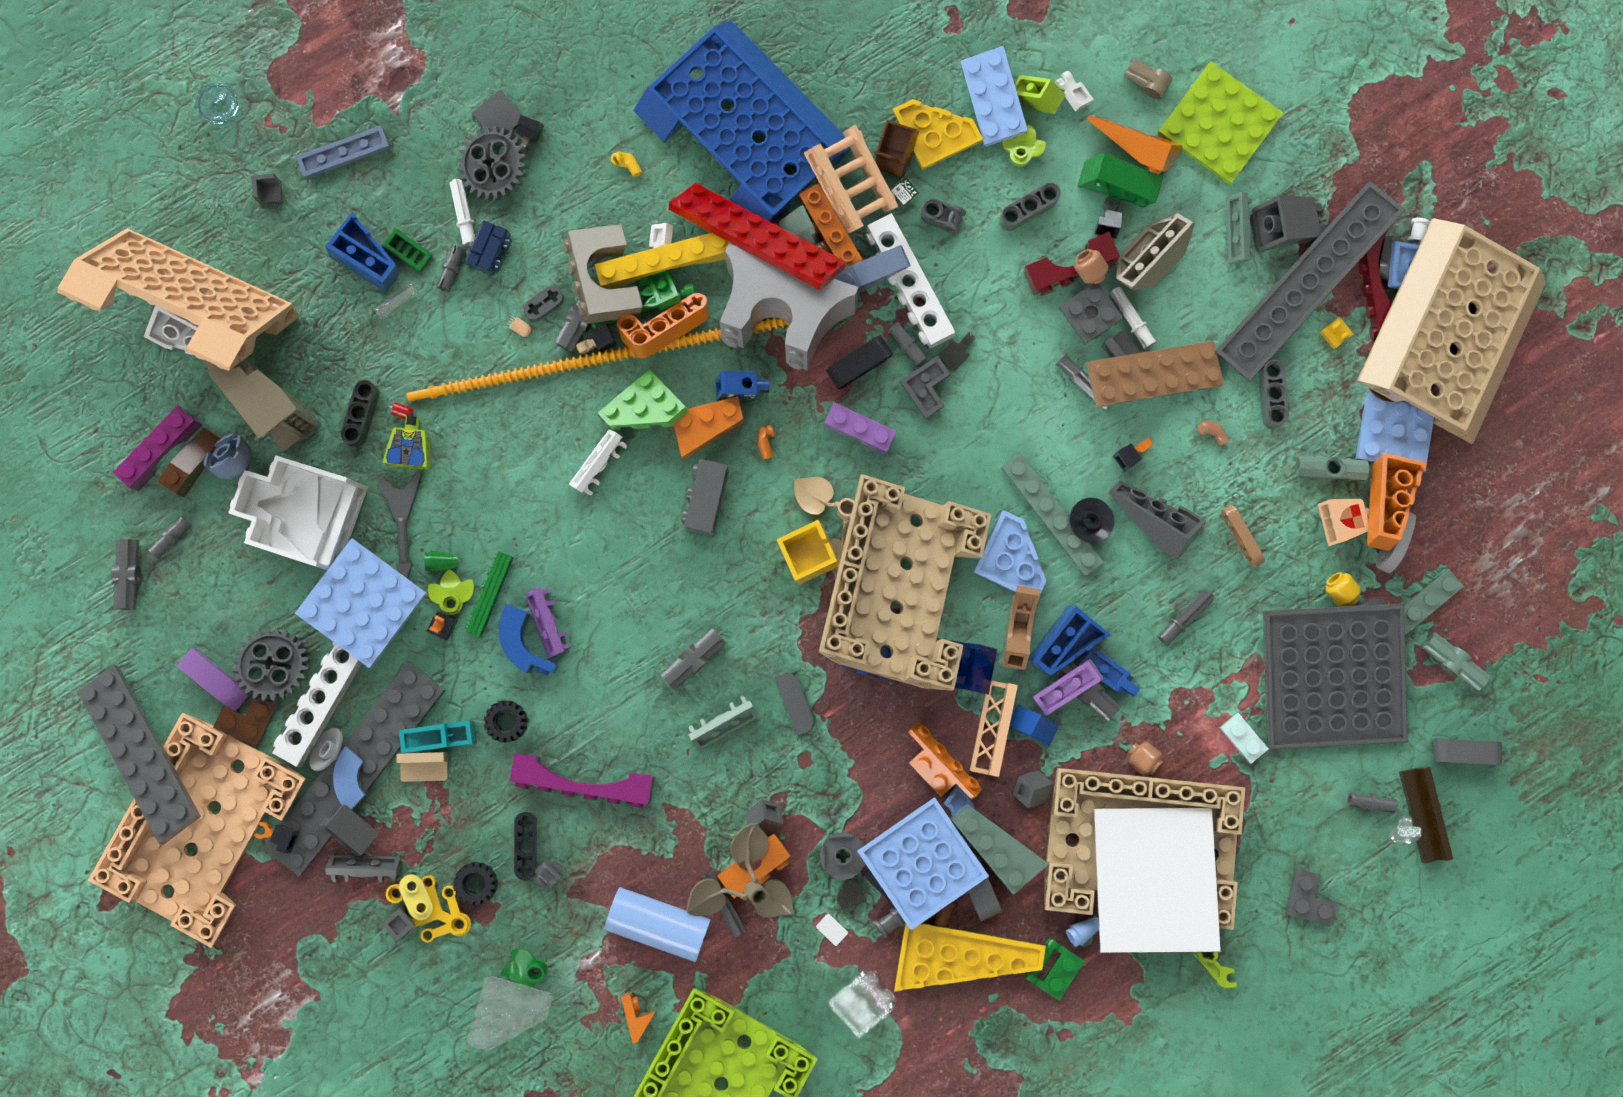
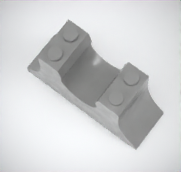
M728 243L725 250L727 271L733 280V287L720 320L722 341L730 347L735 348L738 346L744 348L752 338L753 330L760 321L770 317L781 318L790 325L787 329L785 341L786 363L794 369L808 370L815 351L827 331L840 320L855 315L858 308V287L833 279L824 288L818 290L749 252Z

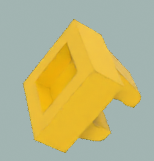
M1340 317L1320 331L1321 335L1333 349H1336L1354 335Z

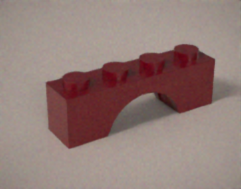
M1110 232L1088 240L1085 245V250L1091 249V251L1097 250L1100 252L1109 266L1108 269L1116 266L1115 263L1120 255ZM1047 257L1026 265L1023 270L1033 296L1039 293L1041 296L1047 295L1053 291L1054 287L1059 285L1062 288L1074 283V279L1080 277L1074 266H1058Z

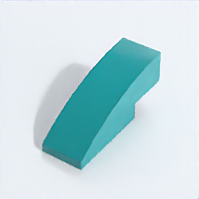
M474 721L399 730L401 754L477 744Z

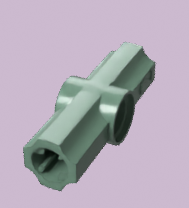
M1298 456L1295 472L1296 476L1317 477L1326 480L1366 481L1369 474V464L1365 460L1341 459L1339 457ZM1329 463L1335 465V474L1331 473L1328 470Z
M1433 632L1423 642L1421 648L1440 662L1443 670L1454 677L1460 678L1473 690L1480 691L1488 683L1490 675L1472 662V658L1467 652L1459 647L1452 646L1436 632Z

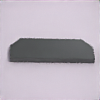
M788 673L775 677L797 735L810 731L814 719L798 678Z

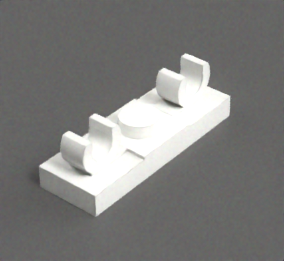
M609 429L569 485L581 493L585 492L588 495H592L593 493L588 489V485L592 482L598 486L600 485V482L593 477L606 467L609 455L619 458L620 456L615 452V448L619 445L625 449L627 448V445L620 441L622 436Z

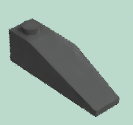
M1119 481L1109 491L1113 499L1159 549L1163 550L1165 554L1175 559H1178L1188 549L1206 523V520L1182 506H1179L1178 509L1167 505V500L1159 498V500L1150 498L1146 491Z

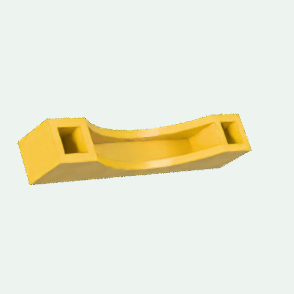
M708 233L597 263L595 267L600 286L605 289H617L666 270L725 260V250L728 243H731L713 233Z

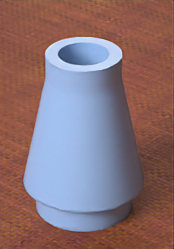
M1094 916L1091 919L1070 925V928L1066 930L1070 942L1075 947L1078 945L1083 946L1099 931V919Z

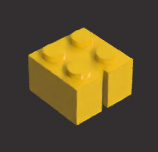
M819 520L777 539L793 578L799 585L839 567L840 561L833 546L830 544L831 541L823 524Z

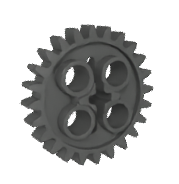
M485 126L484 132L477 129V137L470 134L471 142H463L467 147L466 150H459L463 154V158L457 159L458 162L462 163V166L458 167L457 170L464 173L459 178L466 181L464 187L470 189V193L477 194V197L481 199L486 197L487 200L492 201L494 197L497 200H501V194L508 198L509 190L516 193L515 185H523L519 180L520 177H527L522 172L523 169L529 168L523 162L529 159V156L522 154L526 151V147L520 145L522 140L515 138V133L511 131L508 133V130L503 127L500 130L497 126H494L493 129ZM504 146V152L499 155L500 148ZM483 150L484 154L482 158L479 159L478 155ZM507 168V174L502 177L503 170ZM486 172V179L482 181L481 177Z
M266 628L264 635L257 630L256 638L248 635L249 643H240L244 648L243 650H235L239 658L232 659L238 665L232 668V671L238 674L234 677V680L241 682L238 687L241 690L246 689L244 693L247 696L253 694L255 701L261 696L264 703H267L269 697L276 703L277 696H280L285 701V693L289 692L294 696L293 688H302L298 682L300 680L307 681L303 673L310 672V669L304 666V664H308L310 660L303 656L307 655L308 651L301 649L304 645L302 641L296 642L297 637L294 634L289 637L287 630L281 635L278 628H275L273 634ZM260 649H267L263 657H257V652ZM290 651L287 659L280 660L282 652ZM272 661L277 665L271 666L270 669L266 667V665H271ZM251 662H258L260 664L251 665ZM282 666H292V667H291V669H285V668H283ZM262 671V676L259 679H252L255 672ZM281 673H285V679L277 683L276 677Z

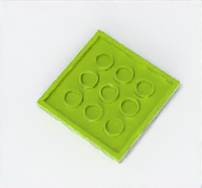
M1210 61L1157 134L1164 139L1183 145L1181 150L1183 153L1228 185H1231L1280 119L1283 112Z

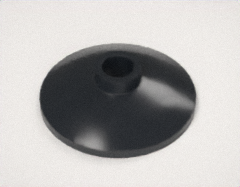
M1082 499L1073 506L1070 512L1069 521L1071 529L1079 539L1085 542H1101L1111 534L1114 528L1113 512L1100 499ZM1087 518L1092 520V526L1086 523Z

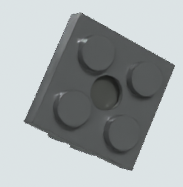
M1093 283L1059 306L1060 311L1084 345L1093 339H1097L1102 333H1106L1112 326L1123 319L1099 283Z

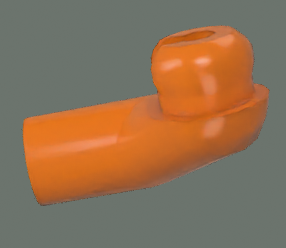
M771 425L767 427L762 426L759 429L757 444L762 459L773 457L768 440L769 437H774L775 435Z

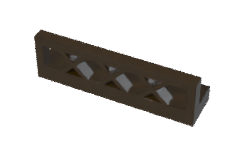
M1417 767L1399 771L1421 862L1453 860L1431 768Z

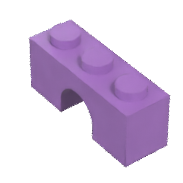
M835 402L824 422V428L844 437L845 435L853 437L864 443L865 447L885 456L897 432Z

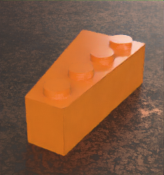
M1383 452L1372 464L1367 546L1390 551L1401 541L1409 518L1408 514L1411 506L1414 504V496L1417 488L1420 486L1421 476L1427 462Z

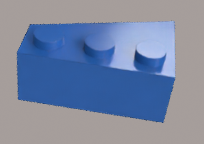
M351 212L325 246L328 255L371 284L387 292L399 276L397 266L380 244L370 235L366 227L361 224L356 215Z
M1069 605L1029 655L1028 661L1044 674L1053 675L1074 661L1076 657L1085 651H1089L1094 645L1111 636V634L1077 606Z

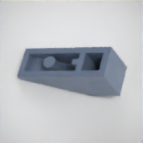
M899 245L846 268L835 279L857 286L858 294L911 265L902 245Z

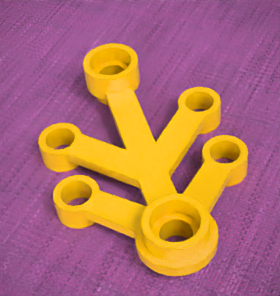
M433 875L424 876L422 882L432 902L433 910L431 915L424 920L418 921L413 918L411 920L416 924L415 927L437 919L446 924L435 929H424L421 932L422 941L429 943L436 937L452 933L454 936L467 934L471 929V919L467 914L461 913L456 899L457 893L453 889L454 886L448 885L442 890V896L447 899L451 913L449 914L442 910L435 888L436 878ZM426 878L432 879L433 883L430 887L425 884ZM399 884L391 885L386 890V898L391 903L404 902L401 896L397 898L393 894L395 889H399ZM447 888L453 890L452 897L446 895ZM418 904L416 909L424 912L425 906ZM457 920L463 921V928H458L456 926ZM426 931H430L432 933V938L430 940L426 939L424 936Z

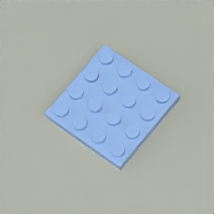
M351 538L295 614L371 669L428 593Z
M935 797L858 850V853L910 930L989 877Z

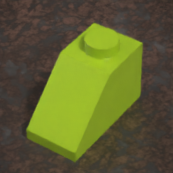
M1019 75L1015 82L1019 100L1039 112L1055 114L1065 97V94L1052 79Z

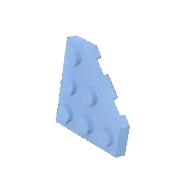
M1003 510L984 549L983 556L980 558L973 573L1013 592H1016L1017 586L1040 589L1041 594L1046 578L1039 564L1034 545L1029 537L1025 521Z

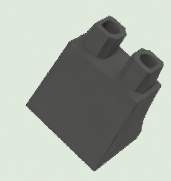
M1278 195L1255 206L1252 209L1253 214L1250 216L1257 249L1266 251L1307 243L1317 239L1326 229V225L1319 223L1318 216L1323 211L1322 204L1315 202L1314 197Z

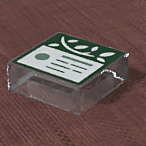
M906 176L890 189L895 195L896 202L902 209L920 196V192Z

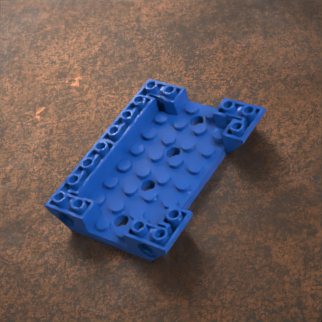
M732 20L714 26L646 89L633 110L664 143L681 128V123L741 184L730 201L772 223L780 218L790 208V202L817 178L804 152L820 143L823 149H826L845 139L843 133ZM698 69L703 72V76L700 79H693L690 76L691 72ZM730 101L734 104V108L731 111H725L721 107L722 104ZM756 133H762L766 139L762 143H756L753 141V136ZM850 146L829 157L833 167L851 151ZM788 165H794L797 168V172L794 175H787L784 172V168Z

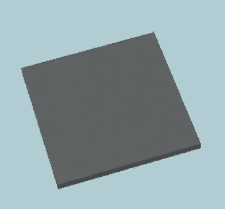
M1404 604L1263 610L1267 748L1269 750L1408 742Z

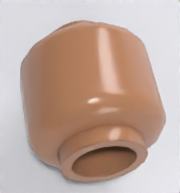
M1087 249L1076 257L1074 268L1084 283L1098 284L1106 278L1105 274L1108 272L1109 266L1099 251Z
M1143 742L1140 745L1135 743L1128 752L1130 755L1129 765L1142 776H1148L1149 774L1153 776L1164 763L1162 761V753L1149 742Z

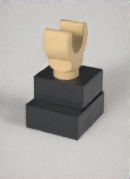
M606 323L597 326V329L590 332L592 339L580 342L576 347L579 353L584 355L596 346L599 351L603 352L616 346L617 343Z

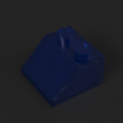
M951 641L963 645L954 689L989 695L997 649L980 644Z

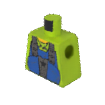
M406 416L405 428L394 427L392 429L383 459L385 465L431 470L430 436L425 430H418L419 417Z

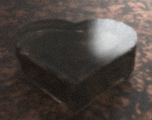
M854 878L845 880L842 886L843 890L837 895L838 904L843 908H850L866 902L858 880Z

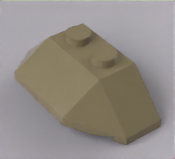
M1175 213L1169 218L1161 219L1148 225L1120 254L1117 260V281L1132 290L1155 287L1185 255L1195 225L1194 222Z

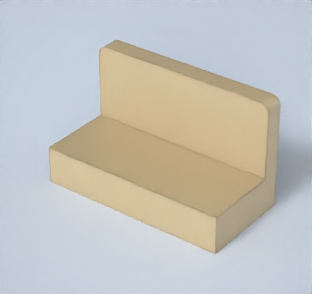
M448 752L397 754V763H401L402 782L443 781L448 779Z

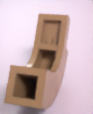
M1017 586L1007 623L1003 667L1026 669L1030 655L1032 626L1040 598V589Z

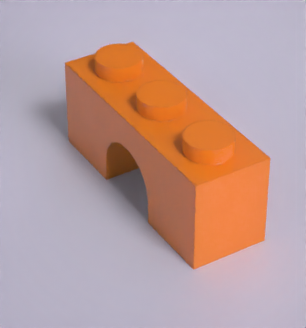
M775 833L768 837L769 846L766 854L761 858V865L756 870H753L760 884L771 877L769 872L777 868L779 871L790 863L788 858L791 855ZM735 861L717 875L725 888L744 893L745 885L752 881L749 871L743 869L738 861Z

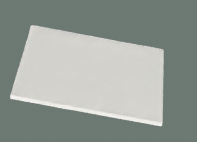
M1212 808L1094 809L1100 953L1220 952Z

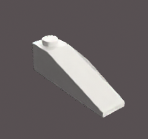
M155 305L144 337L164 348L172 350L175 347L185 350L187 354H191L186 352V348L199 325L192 324L189 320L170 314L167 310Z

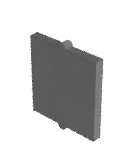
M498 90L488 100L484 99V103L472 112V115L484 128L487 126L493 129L494 126H497L501 130L503 127L508 130V133L510 131L514 133V129L519 126L520 115H522L501 90Z

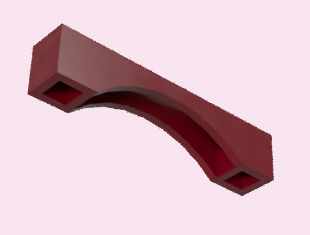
M1388 230L1362 257L1358 264L1359 273L1363 275L1364 280L1362 292L1364 297L1367 298L1368 304L1366 306V316L1371 322L1369 335L1371 341L1374 342L1392 305L1382 287L1378 264L1380 248Z

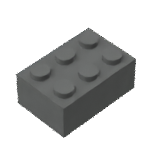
M704 459L699 460V465L694 464L692 477L695 482L693 487L689 486L686 499L688 500L689 507L684 509L681 519L687 532L714 538L729 474L726 464Z

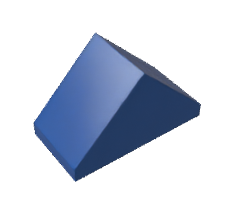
M1017 705L1011 717L1009 727L1049 747L1059 725L1041 714Z

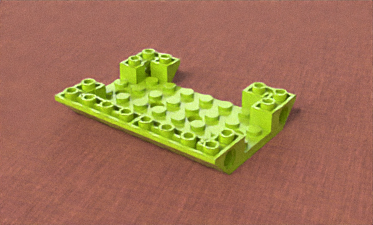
M693 988L633 1097H769L773 1088L785 1097H798L818 1058L795 1041L716 996ZM741 1035H748L751 1038L752 1043L749 1047L743 1048L738 1044V1038ZM718 1077L727 1079L728 1087L726 1089L720 1090L715 1086V1080Z

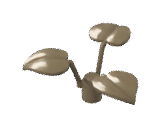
M757 823L749 824L739 830L734 836L730 847L734 860H745V865L752 878V881L745 885L744 893L727 888L720 889V884L714 879L702 880L691 891L687 905L688 914L706 916L720 911L726 904V898L723 893L740 897L743 900L749 899L754 905L756 912L763 917L769 918L793 914L792 898L786 885L774 879L767 881L762 886L750 865V860L757 861L766 854L769 846L766 834Z

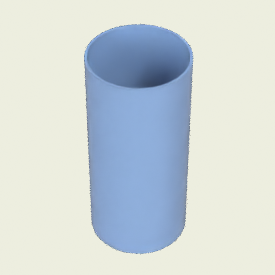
M619 887L610 908L604 930L696 962L711 919L690 915L684 909Z

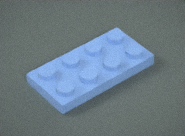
M1004 46L962 60V68L985 147L1028 133Z

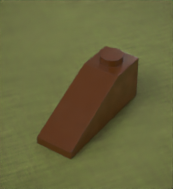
M203 428L170 461L157 482L175 494L185 497L205 469L204 459L208 451L211 454L216 449L214 444L221 438Z

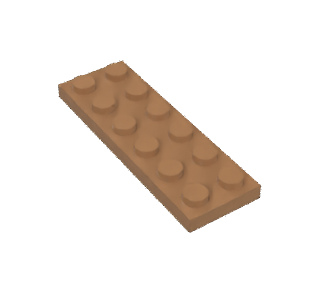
M1214 341L1089 361L1086 363L1096 408L1224 385Z

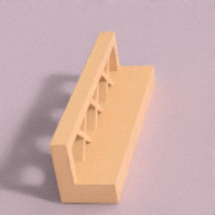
M988 680L969 771L999 777L1018 685ZM992 686L1005 688L1003 699L995 703L990 695ZM989 699H990V701L992 702L993 705L988 708ZM1002 702L1001 711H1000V709H999V707H998L997 705ZM995 707L1000 715L999 721L990 725L986 719V714ZM984 723H986V725L988 726V728L985 730H983ZM996 725H998V726H997V731H996V733H995V731L993 730V727H995ZM990 730L995 740L994 744L986 748L981 738L982 734ZM980 745H981V747L983 748V751H981L980 753H978V752H979V747H980ZM991 748H993L992 755L988 752ZM984 753L990 759L988 770L976 767L977 757Z

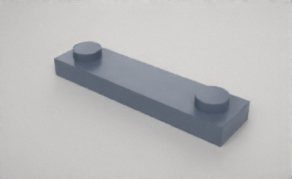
M380 125L296 156L303 177L308 179L391 148L384 129Z

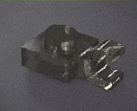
M968 332L959 344L952 340L938 357L955 373L970 356L966 350L975 341L976 337Z

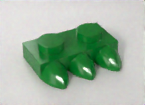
M669 270L642 278L636 284L639 287H646L640 294L642 297L649 298L644 304L645 307H659L660 310H663L681 301Z

